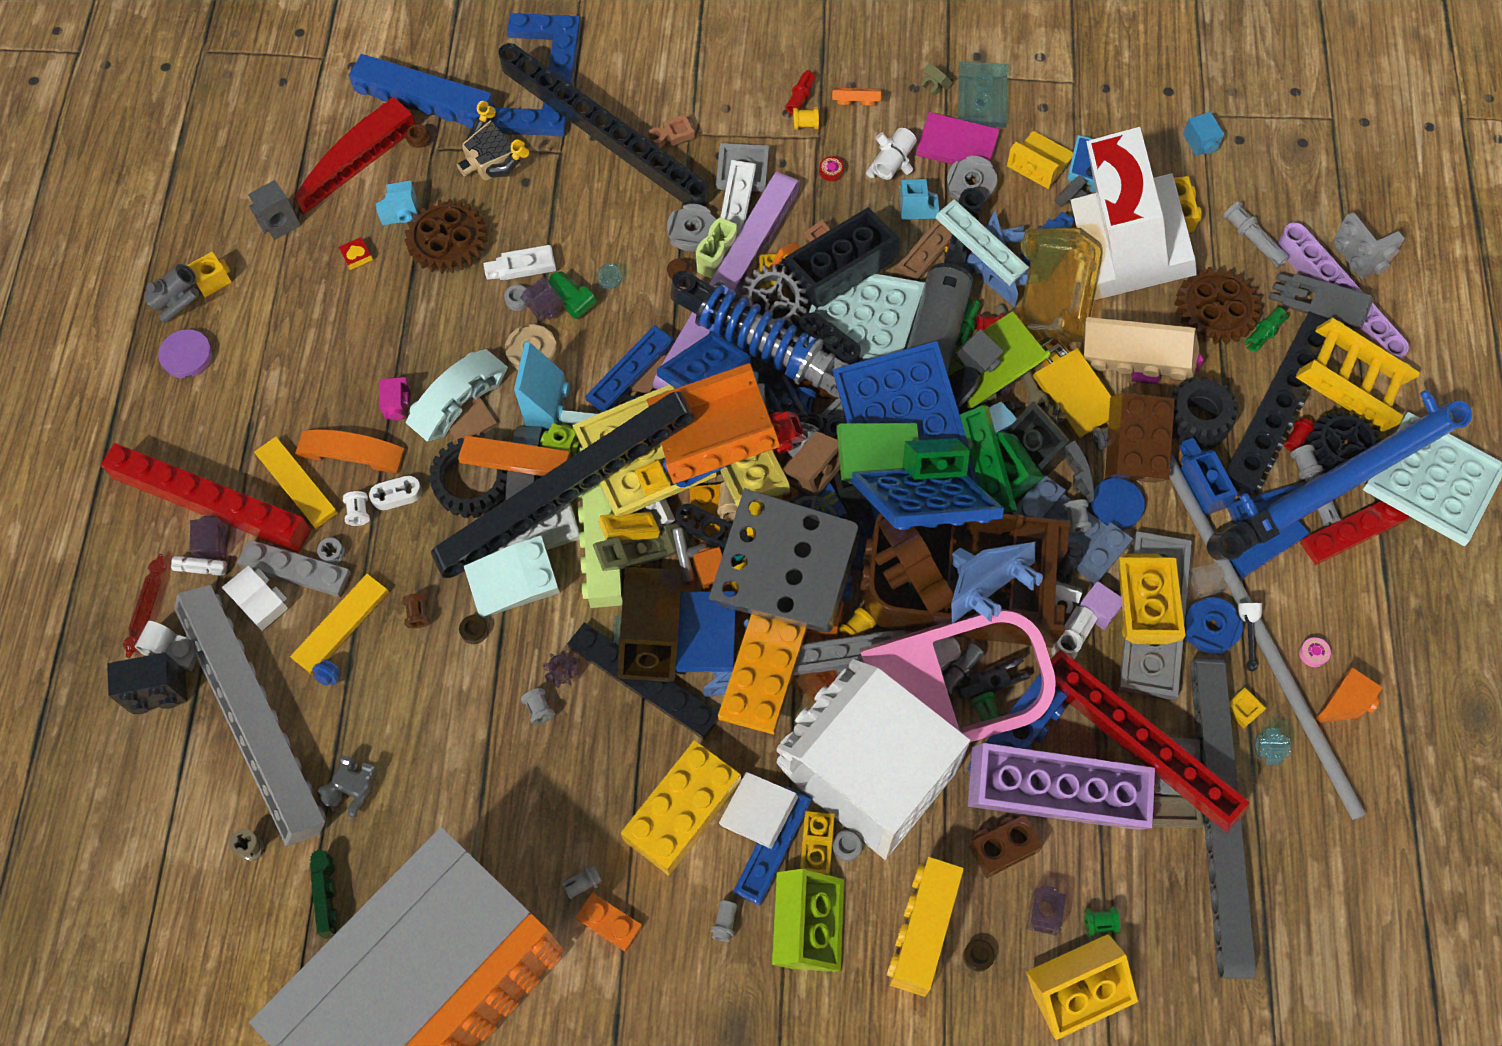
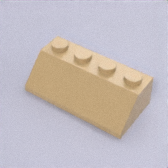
M1092 317L1086 318L1084 358L1093 370L1105 371L1106 369H1113L1123 374L1140 372L1149 377L1166 375L1176 380L1194 377L1199 354L1196 328Z

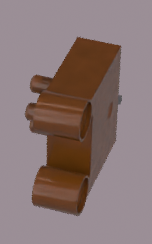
M886 518L878 522L890 547L874 555L877 564L882 565L894 557H897L899 563L883 571L891 588L896 589L911 581L930 615L950 605L954 595L938 570L928 547L916 528L912 526L907 530L896 529Z

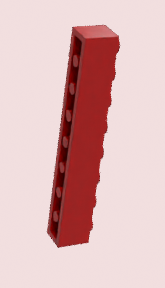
M117 443L113 444L100 464L114 480L296 553H299L311 532L310 527L301 516Z
M1061 649L1050 659L1055 675V687L1067 695L1065 700L1143 765L1155 768V774L1223 831L1228 833L1247 812L1249 801Z

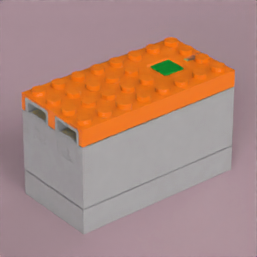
M440 827L253 1017L249 1024L270 1046H475L480 1040L486 1041L497 1029L495 1024L503 1015L508 1017L519 1005L517 1000L524 992L529 994L537 987L541 981L539 976L547 968L551 970L562 959L560 953L564 949L543 924Z

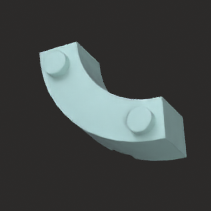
M487 349L470 352L466 357L441 374L425 391L419 401H416L411 406L406 424L427 442L444 438L454 421L462 413L460 407L471 397L476 400L488 391L497 389L508 367Z

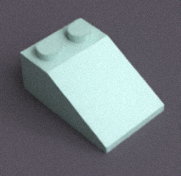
M542 536L513 544L464 566L478 614L482 618L560 593Z

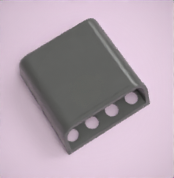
M744 488L709 599L727 609H734L820 632H830L835 624L858 549L860 533L857 524L853 521ZM753 501L759 503L761 507L760 515H752L749 512V506ZM747 527H751L756 531L754 540L749 543L742 541L740 538L741 531ZM738 554H743L747 557L746 566L741 570L733 568L731 564L733 557ZM730 581L736 582L739 586L737 594L733 597H727L723 593L724 585Z

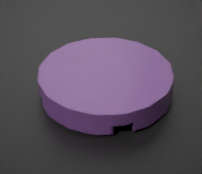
M192 329L180 330L172 333L163 341L159 348L158 358L161 366L171 376L177 378H186L185 376L190 375L196 376L204 371L211 362L212 347L208 339L201 332Z

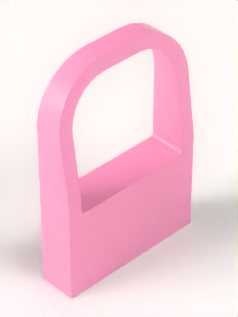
M1001 609L998 617L992 615V622H989L984 616L977 613L960 618L953 624L952 621L860 648L864 663L882 670L970 739V742L1013 730L1036 721L1046 712L1055 693L1054 670L1043 636L1030 620L1011 610ZM997 622H1007L1019 626L1031 640L1041 672L1042 685L1038 697L1029 707L1022 711L959 728L933 642Z

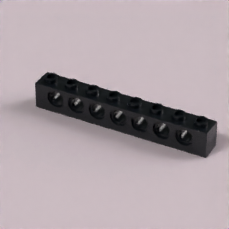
M1310 311L1308 312L1225 471L1238 493L1237 496L1240 497V495L1247 493L1250 497L1253 492L1258 494L1265 482V479L1261 478L1264 471L1269 473L1274 465L1276 458L1272 457L1275 450L1279 452L1287 439V437L1283 436L1285 429L1291 430L1297 419V416L1293 415L1295 410H1301L1308 396L1304 395L1305 390L1312 389V387L1296 378L1298 370L1303 367L1300 364L1305 366L1313 360H1317L1326 338L1315 332V330L1328 319ZM1256 444L1261 445L1264 449L1259 448ZM1245 465L1251 466L1254 470L1248 469Z

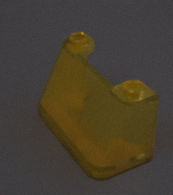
M1082 228L1025 229L1024 239L1021 242V251L1031 262L1022 307H1014L1010 312L1013 311L1033 336L1069 342L1085 341L1086 318L1092 315L1103 258L1101 243Z

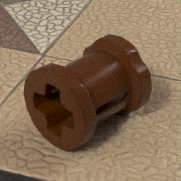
M415 593L403 597L402 600L406 606L407 614L404 625L412 629L428 626L430 624V619L426 614L428 596Z

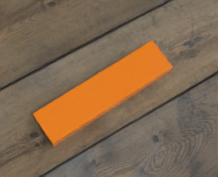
M465 435L458 460L462 464L544 476L570 459L571 455L570 451Z

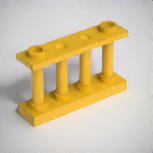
M1331 318L1318 326L1315 332L1326 338L1316 361L1313 360L1298 370L1296 378L1350 412L1353 411L1358 417L1364 415L1366 422H1373L1372 425L1382 432L1399 425L1403 415L1394 410L1392 406L1400 386L1419 377L1420 372L1348 328L1341 321ZM1335 344L1347 351L1339 374H1336L1326 366ZM1357 358L1370 365L1361 388L1348 380ZM1379 372L1391 378L1382 402L1370 394Z

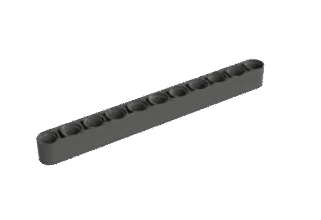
M1193 658L1190 671L1196 739H1200L1201 763L1238 792L1225 661L1213 658ZM1203 814L1218 974L1220 978L1253 979L1256 968L1241 818L1226 833Z

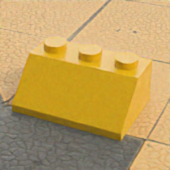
M1109 934L1026 971L1033 996L1055 1040L1138 1002L1127 956Z

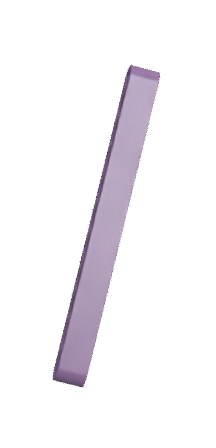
M775 172L712 278L711 286H714L718 281H722L730 288L729 291H736V299L738 298L741 286L746 284V277H750L759 261V255L764 253L797 196L800 180L780 172ZM692 312L662 365L712 332L695 324V313ZM656 374L653 381L654 389L669 385Z

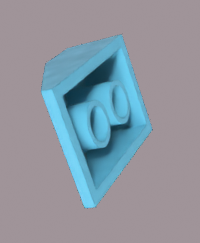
M525 342L514 391L525 425L543 427V429L549 430L552 423L558 424L561 421L562 410H565L562 404L564 398H568L570 385L566 382L564 372L534 345L530 342Z

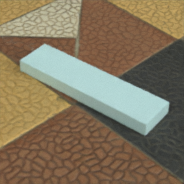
M955 199L937 213L936 219L1009 286L1028 270L1029 267Z

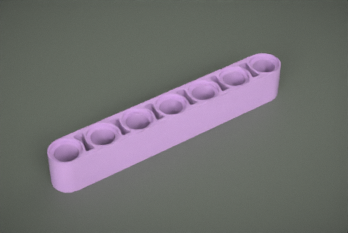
M1290 223L1285 227L1277 244L1290 256L1288 262L1300 275L1363 293L1306 227L1300 223ZM1373 303L1362 330L1347 326L1399 360H1402L1408 352L1409 345L1405 338Z

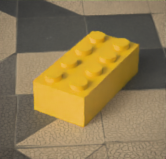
M694 740L621 831L620 834L623 841L670 876L737 790L741 782V774Z
M931 857L927 858L925 865L919 864L912 887L916 888L917 891L916 894H910L903 915L909 918L908 923H902L895 946L900 947L899 954L893 953L886 975L892 977L890 986L923 997L930 991L964 868Z

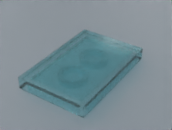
M959 63L957 119L989 127H1006L1007 64Z

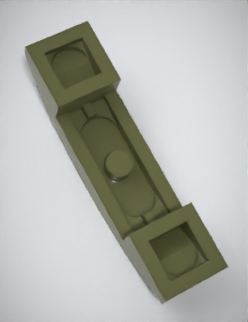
M677 523L662 527L658 538L620 541L619 537L594 543L593 547L602 571L633 567L677 554L672 530L679 526ZM684 531L687 548L696 546L693 536Z

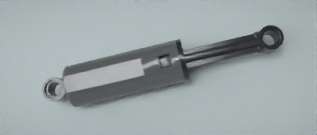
M967 188L962 191L958 203L978 220L985 203V196L976 188ZM953 234L951 235L944 263L935 264L928 270L906 349L938 341L947 375L950 371L973 285V277L970 272L964 269L969 248Z

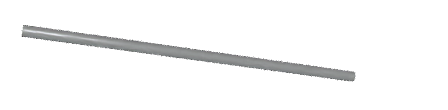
M1171 452L1169 478L1207 547L1209 538L1215 532ZM1213 559L1237 605L1239 603H1252L1230 560L1220 561ZM1260 618L1254 623V637L1352 821L1365 816L1366 813Z

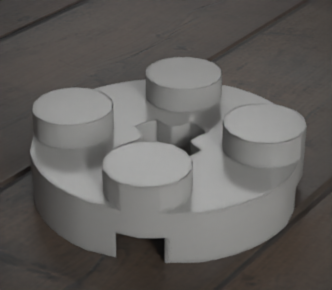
M968 156L960 162L959 160L956 161L948 172V193L950 197L959 201L962 191L967 188H976L984 194L986 202L992 197L997 186V174H995L993 165L985 158L979 156ZM972 176L976 177L977 184L969 185L965 181L966 179H971Z
M687 204L683 206V209L677 212L676 210L673 211L667 220V232L671 245L684 251H696L700 242L708 237L709 229L716 221L715 217L710 214V210L699 204ZM691 224H695L697 230L689 231L686 227H691Z

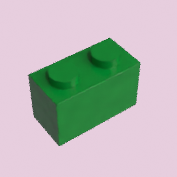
M957 438L905 441L902 467L914 480L967 477L970 450Z

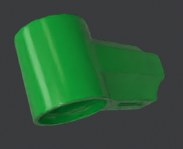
M563 271L554 272L546 283L547 289L563 303L566 311L576 320L597 304L596 298L585 286L579 287Z

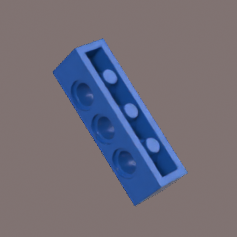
M1038 675L1008 714L1022 711L1036 700L1042 685V677ZM1055 687L1053 700L1043 714V717L1028 725L1016 728L1026 734V739H1017L1013 735V730L990 736L985 743L1031 750L1029 747L1034 740L1040 743L1050 730L1046 727L1051 719L1057 721L1065 711L1066 707L1062 704L1067 695ZM971 761L967 768L969 771H971Z

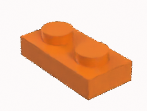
M833 87L832 100H837V104L850 105L851 101H861V105L871 106L875 105V101L881 102V89Z
M593 892L575 917L577 921L624 952H627L643 927L642 924Z

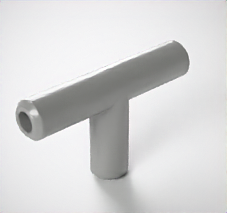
M674 528L672 531L683 581L685 583L694 580L690 558H693V555L697 554L701 549L707 548V546L699 544L687 548L683 528Z

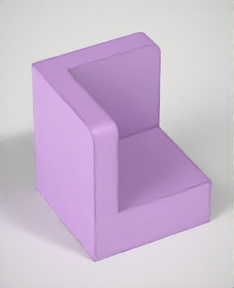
M1096 582L1079 607H1086L1093 611L1094 615L1098 618L1095 624L1105 631L1121 610L1122 602L1119 595L1100 582Z

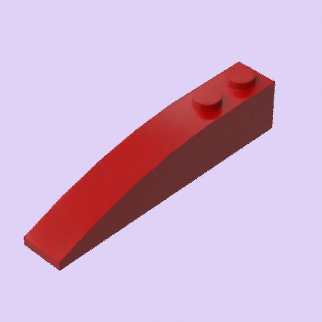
M392 97L349 130L321 158L295 194L294 199L302 214L308 212L406 137L408 128L415 124L412 113Z

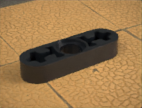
M807 313L800 318L801 334L807 332L809 338L813 336L822 340L828 336L837 338V341L832 344H827L823 341L822 350L824 352L836 355L838 360L849 365L861 361L860 345L819 314Z
M683 504L677 509L676 520L679 527H682L685 532L724 551L728 540L724 535L727 530V537H729L732 527L731 523L693 504ZM690 513H693L695 521L689 519L687 522H684L683 515L688 516ZM709 524H716L720 527V532L715 536L707 535L704 530ZM742 530L740 533L741 540L749 543L747 533Z

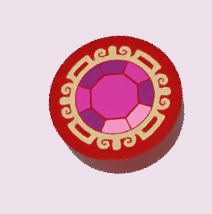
M829 156L820 162L819 174L822 179L834 182L843 176L844 164L839 158Z

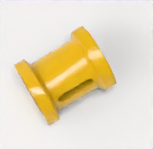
M814 107L812 110L793 108L794 130L802 127L819 129L818 107Z
M857 608L855 615L846 624L839 626V631L845 638L860 636L869 628L873 629L876 626V622L864 609Z

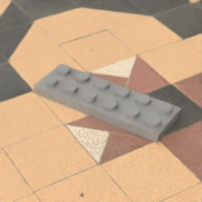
M1136 531L1132 554H1159L1163 558H1176L1185 624L1192 541ZM1124 638L1118 690L1176 700L1179 693L1183 640L1171 644H1133Z

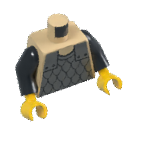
M480 101L477 105V112L480 114V117L476 118L470 133L462 145L466 159L459 162L457 167L464 177L475 170L483 180L507 177L515 168L520 166L519 158H526L529 155V150L524 147L525 143L519 139L514 140L511 144L492 121H487V118L495 116L496 110L494 107L488 106V102Z

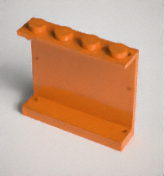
M750 363L646 399L648 406H651L672 392H681L695 415L694 420L689 425L661 442L666 459L665 465L673 484L780 447Z

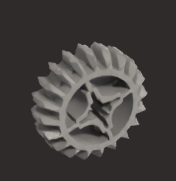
M773 265L772 272H768L767 266H763L762 275L759 271L754 270L755 280L747 276L745 281L749 286L742 285L740 288L745 295H740L739 301L742 297L749 299L745 311H750L753 306L752 297H755L765 305V312L771 311L774 314L777 310H790L786 316L782 317L785 320L784 325H787L788 328L790 325H794L791 320L799 323L801 317L797 313L806 314L807 309L801 305L808 304L809 299L801 297L806 293V289H798L801 282L800 280L793 281L795 273L791 272L787 276V267L785 266L781 272H777V265ZM776 281L771 289L757 290L763 283ZM784 284L793 292L795 303L790 302L789 298L783 296L782 287ZM777 291L778 300L775 301L770 309L769 299L767 298L772 299ZM771 319V321L775 323L777 319Z

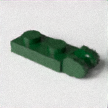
M317 849L310 856L316 929L318 935L328 939L337 933L336 927L340 926L339 913L336 908L334 909L332 899L337 895L334 880L330 879V876L335 871V866L330 855L322 849Z

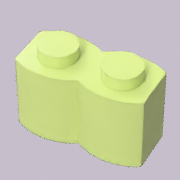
M720 217L711 225L708 237L700 242L696 250L698 273L711 279L714 277L737 238V225Z

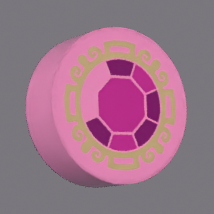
M1316 637L1307 639L1299 649L1301 660L1310 667L1324 665L1331 655L1329 645L1324 640Z

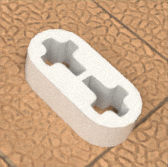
M404 476L374 485L369 492V498L375 508L388 510L417 501L422 495V488L415 477ZM408 485L412 486V493L410 494L406 493V486ZM385 492V500L380 501V493Z

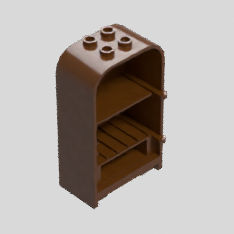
M880 513L876 520L872 538L866 539L862 563L868 564L863 567L860 581V590H865V610L875 620L876 624L894 630L916 632L952 621L951 604L930 615L918 594H914L911 599L909 598L912 591L908 587V582L896 589L891 588L883 571L899 563L898 558L894 557L882 565H878L874 558V555L886 549L880 541V536L883 532L878 522L885 519ZM1003 514V519H994L988 523L977 521L965 522L963 525L947 523L938 524L937 527L932 528L914 526L928 547L932 559L953 595L959 573L957 568L953 566L952 553L959 548L977 555L982 550L1035 542V563L1029 567L1043 575L1041 584L1039 586L1034 584V590H1030L1017 578H1014L988 598L994 603L999 604L1001 609L1011 610L1026 617L1038 628L1043 636L1046 647H1054L1065 632V606L1055 605L1057 567L1068 551L1069 521L1027 517L1022 514ZM971 609L961 618L977 614L978 612L975 609ZM1007 622L992 623L953 635L954 637L1032 646L1030 638L1022 628Z

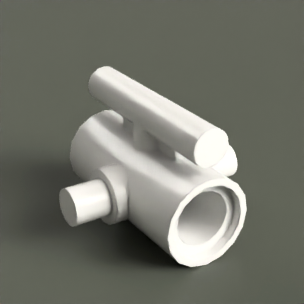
M898 128L890 138H887L883 132L879 133L875 139L880 144L879 148L881 151L866 171V175L869 178H874L877 175L882 179L890 180L896 171L900 169L906 175L910 174L913 171V167L908 163L907 155L917 142L915 135L906 128Z

